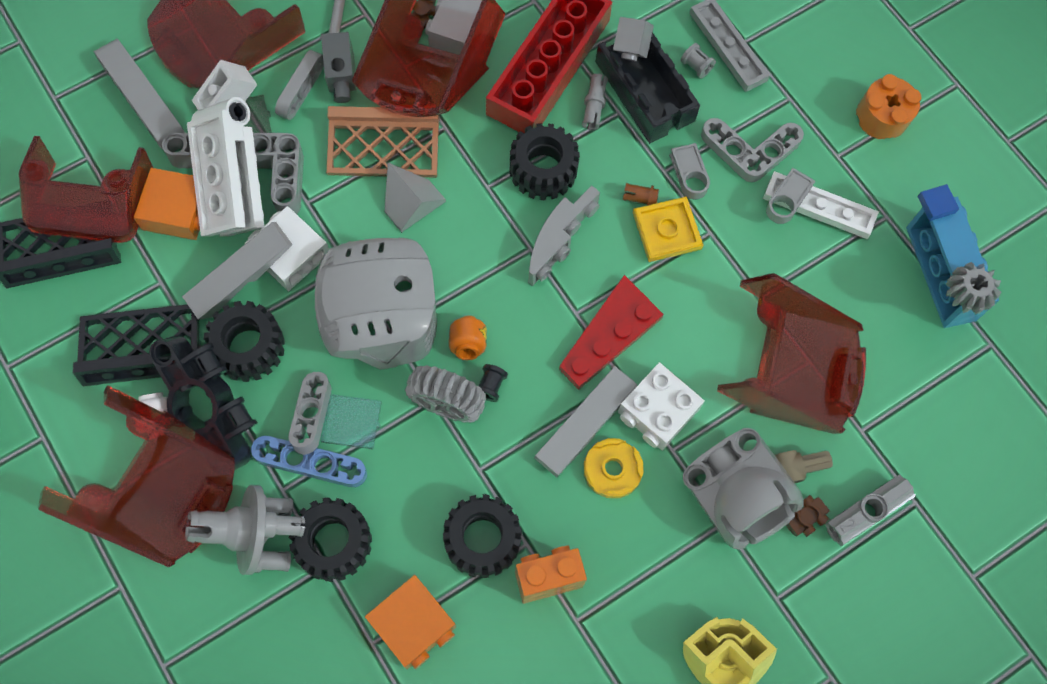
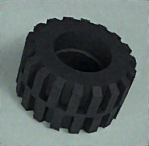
M542 123L536 124V128H532L530 125L525 128V133L520 131L517 134L516 140H513L511 144L509 172L515 186L519 185V191L522 194L528 192L529 197L532 199L535 196H540V200H546L547 196L555 199L558 198V193L564 195L567 193L568 187L572 188L577 177L580 158L579 146L577 142H573V136L570 133L565 134L564 128L559 127L556 129L554 124L548 123V127L543 126ZM546 155L554 158L558 164L552 168L544 169L536 167L530 160L536 156Z
M241 301L234 302V307L231 308L227 304L222 307L224 311L220 314L216 311L212 315L215 320L213 322L208 321L206 325L209 332L204 333L203 339L207 344H213V352L221 366H226L227 371L223 374L225 376L228 374L230 379L236 381L240 377L243 382H249L250 377L259 380L262 379L260 374L266 372L269 375L273 371L270 367L272 365L276 367L281 361L278 356H283L285 351L282 346L285 344L282 331L270 311L267 312L265 307L260 304L256 307L254 302L247 301L246 305H242ZM245 331L260 333L258 343L251 350L243 353L230 351L231 343L238 334Z
M483 494V498H476V495L469 496L470 500L458 502V507L456 509L452 508L448 513V520L445 519L443 541L446 552L452 564H455L462 573L465 571L471 577L478 575L482 576V578H489V575L492 574L496 576L501 574L503 569H508L519 553L522 535L517 514L514 515L512 512L513 508L509 504L504 505L502 499L498 497L494 500L490 499V495ZM486 520L494 523L499 528L501 540L494 550L487 553H477L466 546L464 532L469 525L476 521Z
M329 497L323 498V502L319 504L316 500L311 502V508L308 510L303 508L299 511L305 518V523L301 524V526H305L303 536L289 535V538L292 540V544H289L290 551L295 556L293 558L307 573L320 580L321 578L328 582H333V579L345 580L346 575L351 574L353 576L358 572L356 569L360 565L363 567L367 562L365 560L366 555H370L372 535L369 531L368 523L350 502L347 504L343 499L336 498V501H332ZM329 524L345 526L349 532L345 548L334 556H320L314 549V540L317 533Z

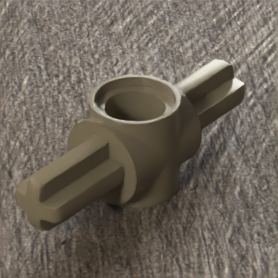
M797 450L775 455L794 483L804 481L807 473L828 469L833 466L832 457L829 451L826 450L803 456Z

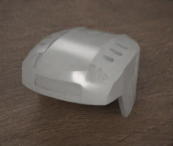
M399 237L349 241L330 248L320 263L315 284L316 319L319 333L329 354L339 358L359 359L380 370L416 362L429 354L436 337V301L432 268L428 256L421 245L412 239ZM401 281H408L412 284L410 290L402 292L398 291L395 287ZM386 321H389L391 324V334L387 333ZM369 323H373L376 332L374 336L370 335ZM353 325H356V326H357V329H358V334H357V335H354V334H353V331H352V326H353Z

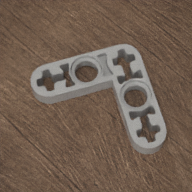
M718 118L707 120L701 133L702 140L741 178L748 182H757L798 148L804 136L803 129L799 125L786 123L758 147L753 149L724 121ZM717 129V130L719 131V134H717V133L710 134V133H709L710 130H711V131H715V130ZM793 134L795 138H790L783 145L782 142L786 135ZM735 145L740 149L741 153L731 155L727 152L726 147ZM772 147L778 151L779 156L769 157L764 149ZM758 160L761 161L757 171L755 169L752 171L748 170V166L753 167L758 163Z

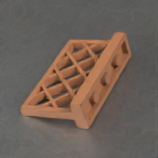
M328 106L327 175L387 177L388 164L386 162L398 153L406 161L401 167L402 169L421 177L437 178L440 121L438 109ZM335 128L348 129L353 135L341 145L335 138ZM367 129H374L380 136L368 145L360 135ZM394 130H402L407 137L396 146L387 136ZM421 130L433 131L432 140L425 146L415 138ZM358 139L365 149L354 158L346 148ZM382 140H385L393 148L384 158H381L373 150ZM410 140L421 149L411 159L400 150ZM336 144L338 148L334 151V146ZM431 147H432V154L428 151V149L431 148ZM343 151L350 158L351 162L344 168H334V158ZM370 152L379 162L372 168H364L359 161ZM425 153L432 160L431 170L419 169L414 162Z

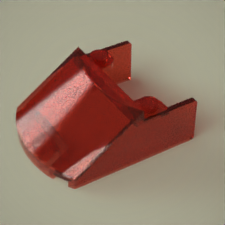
M160 0L147 19L149 36L161 62L179 81L190 88L195 87L197 89L201 88L220 60L245 66L249 71L305 33L300 8L296 4L273 17L267 10L261 8L250 10L243 16H240L227 0Z
M385 0L352 82L373 103L396 114L411 117H429L449 112L489 69L486 62L505 17V12L495 0H482L460 55L418 44L423 32V23L418 17L410 15L416 0Z
M775 273L741 280V288L759 297L757 315L760 321L767 326L757 378H747L743 382L718 385L717 392L750 407V413L832 434L843 433L846 430L843 428V425L848 417H854L864 386L866 347H860L858 333L863 331L862 324Z
M107 385L104 390V405L126 415V426L129 431L145 439L114 490L96 483L87 484L78 491L73 499L44 486L40 493L38 509L150 560L170 567L175 564L176 560L188 552L192 553L202 544L196 541L194 543L186 541V527H204L190 526L191 520L187 517L188 513L195 510L198 512L225 511L233 489L234 458L165 410L161 412Z

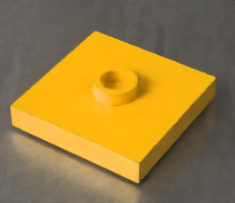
M687 196L633 209V216L649 262L702 250L704 245Z

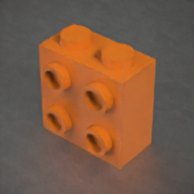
M150 168L133 217L141 230L197 240L200 226L193 175Z
M569 545L551 550L552 554L540 558L539 554L522 557L520 559L521 563L516 564L515 576L522 603L525 604L583 588L587 577L579 549L570 550Z
M413 575L364 616L406 669L411 666L414 669L420 667L430 658L427 653L436 644L440 648L443 647L455 636L452 631L456 628V624L416 575Z

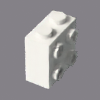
M287 206L282 211L273 214L264 228L271 222H277L293 244L267 270L289 292L321 263L329 248L327 242ZM261 228L260 230H255L253 233H251L245 244L248 241H250L254 236H256L259 232H261L264 228Z
M659 362L621 403L618 413L620 414V419L628 427H635L643 434V439L653 448L658 447L663 451L700 410L705 400Z

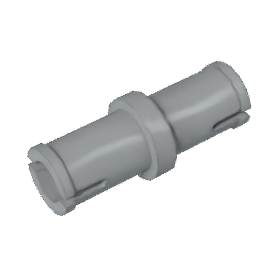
M593 74L591 76L589 93L584 100L586 109L582 126L584 128L587 127L589 130L599 128L601 111L606 104L604 95L608 78L606 76L603 77V74Z

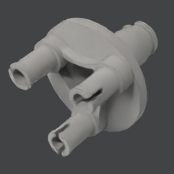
M249 485L244 493L241 506H235L227 512L190 511L187 516L191 520L190 526L204 527H186L185 537L186 541L192 543L196 541L205 544H223L231 551H236L238 569L242 575L260 573L261 570L288 572L291 564L290 551H263L266 540L273 538L275 535L302 537L305 526H301V524L305 523L304 516H291L293 511L292 498L266 497L260 485Z

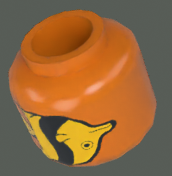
M463 316L451 324L449 329V348L459 359L474 360L485 352L487 328L481 320L473 316Z

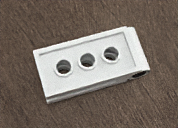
M233 97L198 110L193 114L192 120L187 122L201 237L218 234L220 236H233L264 228V213L261 204L252 127L244 126L250 120V109L247 103L239 97Z

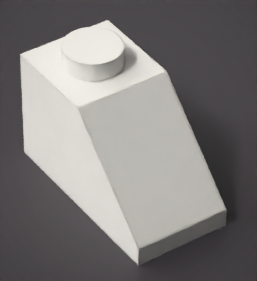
M220 60L196 93L192 102L198 110L233 97H239L246 101L256 88L257 83L245 66Z

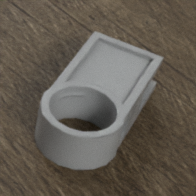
M693 143L672 148V153L669 156L682 193L687 198L693 200L703 198L708 191L710 178L706 172L697 144ZM690 178L700 179L704 183L705 188L700 191L691 190L687 186L686 180Z
M792 168L767 205L766 214L768 218L777 224L789 222L813 187L815 180ZM774 202H784L791 209V213L780 215L774 211L772 204Z

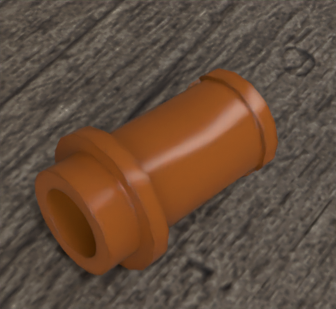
M626 183L624 191L628 192L624 193L623 200L644 203L647 206L656 204L659 189H654L653 185L649 188Z

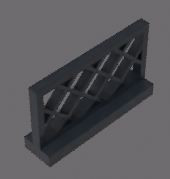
M110 199L0 222V281L6 289L121 263V254L117 249L113 204ZM105 210L106 214L98 222L90 219L95 212ZM67 218H78L70 228L62 225ZM85 223H88L93 228L84 237L78 234L77 231ZM39 224H50L41 235L33 231ZM59 229L65 234L56 243L49 240L48 238ZM21 230L12 241L6 238V231ZM100 231L108 234V239L92 241ZM28 235L36 238L28 249L20 246ZM72 237L80 241L76 246L64 248L65 244ZM44 243L52 247L48 252L34 254ZM15 249L23 253L19 258L7 261V258Z
M188 304L80 316L77 362H73V374L82 386L159 378L161 376L150 358V353H147L144 349L155 339L157 341L163 339L159 335L170 325L178 330L174 336H186L191 340L193 351L199 349V320ZM182 314H191V320L183 328L174 322ZM160 317L164 321L153 331L145 325L152 318ZM130 320L134 323L124 334L115 329L123 321ZM102 324L105 326L94 338L88 334L89 325ZM142 329L149 335L139 345H136L130 338ZM113 332L119 339L107 349L100 342ZM125 343L134 348L127 356L118 357L114 354ZM96 346L104 352L96 360L86 361L87 354Z

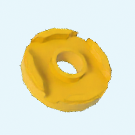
M607 438L597 442L588 451L584 461V477L588 486L596 494L606 498H622L631 494L638 487L643 476V460L639 451L622 439ZM609 461H616L621 465L622 472L616 476L610 475L605 469V464Z

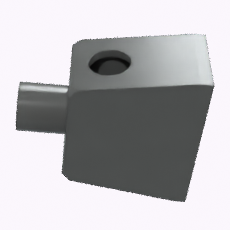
M349 32L321 34L324 73L329 92L334 93L335 102H349L351 100L350 91L356 90L354 52Z

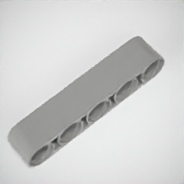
M117 38L93 51L107 74L162 150V142L167 135L171 133H185L169 108Z

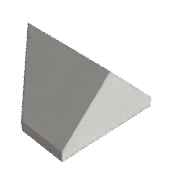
M388 163L384 211L402 233L445 203L446 199L428 179Z

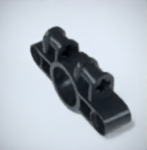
M176 335L155 341L149 350L150 358L169 390L167 411L172 423L181 432L196 437L212 467L220 474L230 473L246 465L251 458V451L242 433L258 424L256 419H252L243 404L245 402L243 396L234 400L230 387L219 377L227 371L226 366H221L213 352V344H207L193 351L189 342L182 336ZM196 386L206 392L212 403V417L205 422L193 413V409L189 404L190 390Z

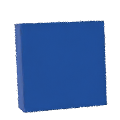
M947 184L922 191L917 196L929 221L955 214L959 210Z

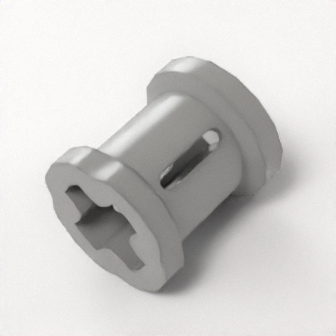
M697 43L692 44L681 57V62L693 68L701 79L716 64V60L712 57L709 58L700 50V45Z

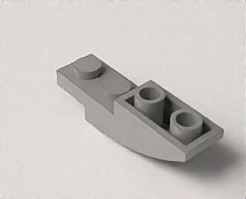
M593 186L574 204L564 197L547 218L537 237L531 256L528 283L531 286L538 280L544 281L551 273V267L557 261L562 262L571 252V236L580 228V222L586 216L588 218L592 217L600 206L598 204L600 192Z

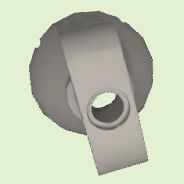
M743 428L723 439L699 456L683 473L684 484L690 489L725 543L733 549H744L749 543L757 544L767 539L787 525L795 517L794 512L800 511L804 506V500L799 488L759 433L751 428ZM757 440L756 446L752 450H743L744 444L747 441ZM700 474H705V482L700 486H694L695 478Z

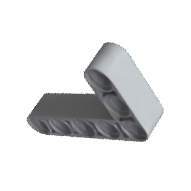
M171 133L163 139L162 148L171 164L176 168H192L188 133ZM253 133L257 169H272L271 199L276 211H282L288 206L298 214L301 208L304 156L298 138L290 133ZM261 149H266L261 153H257ZM289 149H294L293 151H291V152H289V153H285V151H287V150H289ZM289 173L292 174L290 177H287V178H284V177H283V176L286 175V174H289ZM286 198H291L287 203H280Z

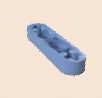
M261 436L251 446L252 456L258 463L264 466L347 487H358L367 478L365 465L361 460L354 457L316 448L312 453L303 455L301 463L292 466L287 463L288 454L294 451L290 441L271 436ZM267 444H269L273 451L280 452V462H277L279 458L275 454L267 453L264 458L259 449L266 448ZM329 458L332 461V467L328 472L320 473L316 470L315 466L319 459ZM338 461H342L340 465L343 469L351 470L353 466H357L360 475H354L353 479L349 480L347 473L338 471Z

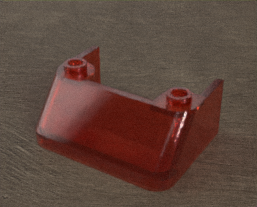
M40 136L33 137L19 169L22 220L27 228L34 233L91 240L111 238L113 242L117 243L131 240L136 235L139 227L133 217L150 168H153L145 149L138 148L130 170H112L105 175L101 186L51 181L50 178L56 163Z

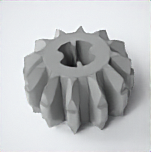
M972 262L967 263L964 267H957L946 283L950 288L946 296L954 297L955 299L952 306L960 304L963 313L972 310L975 315L994 306L995 300L1001 294V291L997 289L1000 286L1001 280H996L992 277L995 270L987 272L985 271L984 263L975 267Z

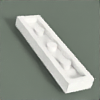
M774 171L763 199L770 201L787 176ZM814 186L796 211L865 239H868L871 235L879 211ZM774 202L775 204L790 209L789 206L784 202Z

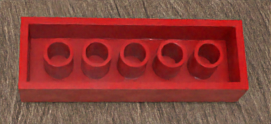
M552 0L486 96V115L525 133V128L530 125L532 128H536V124H543L609 23L613 1Z

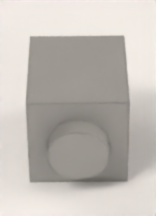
M620 17L613 50L621 53L622 59L637 61V57L647 58L654 25L645 20Z

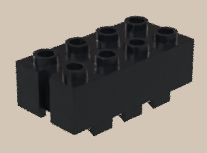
M653 32L647 58L637 57V61L622 59L621 53L613 50L614 44L606 47V41L598 44L596 64L604 76L608 78V82L649 144L667 136L669 129L672 127L679 130L696 121L700 104L690 91V86L682 74H679L675 69V64L669 55L665 54L662 50L661 44Z

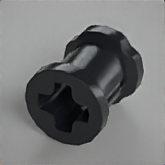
M484 364L482 368L484 374L479 387L486 394L487 401L497 402L499 399V388L502 381L507 379L508 373L498 366Z

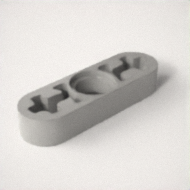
M309 50L305 54L277 100L275 106V113L288 120H291L296 115L323 70L322 54L313 50Z
M312 372L302 381L289 432V441L293 449L299 454L312 453L319 445L332 390L327 376L322 372ZM317 383H321L322 386H318L315 395L317 398H314L312 388H315ZM307 408H318V412L314 417H303V413ZM307 431L309 438L304 439V442L300 443L298 439H303Z

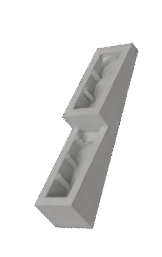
M271 222L182 297L198 320L213 318L212 315L216 311L219 312L248 282H254L261 277L293 244L277 222Z
M614 366L541 448L534 459L557 478L591 442L604 424L617 412L621 403L638 384Z

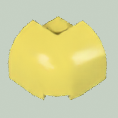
M716 617L704 624L683 642L684 659L701 684H756L773 663L777 651L773 644L744 619L739 621L731 618L718 619Z

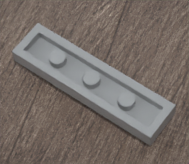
M705 0L691 7L689 14L745 92L768 81L769 73L716 0Z

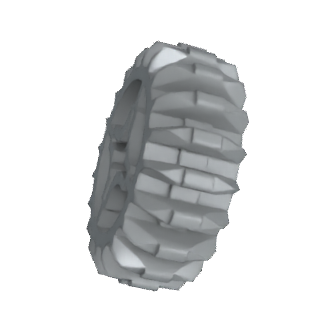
M428 365L418 366L413 370L406 383V395L412 402L417 403L419 407H423L429 412L454 421H461L463 423L475 422L485 407L486 394L479 386H476L474 382L467 380L465 377H461L455 372H449L446 369H439L436 366L430 367Z

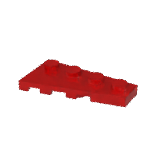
M624 275L560 364L559 370L579 390L658 323L664 314Z

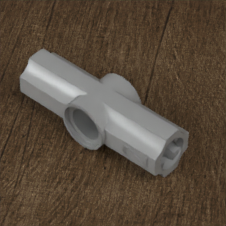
M900 474L825 523L828 534L833 541L843 546L914 498L916 495L914 494L913 486ZM865 504H870L875 509V517L870 516L866 512Z

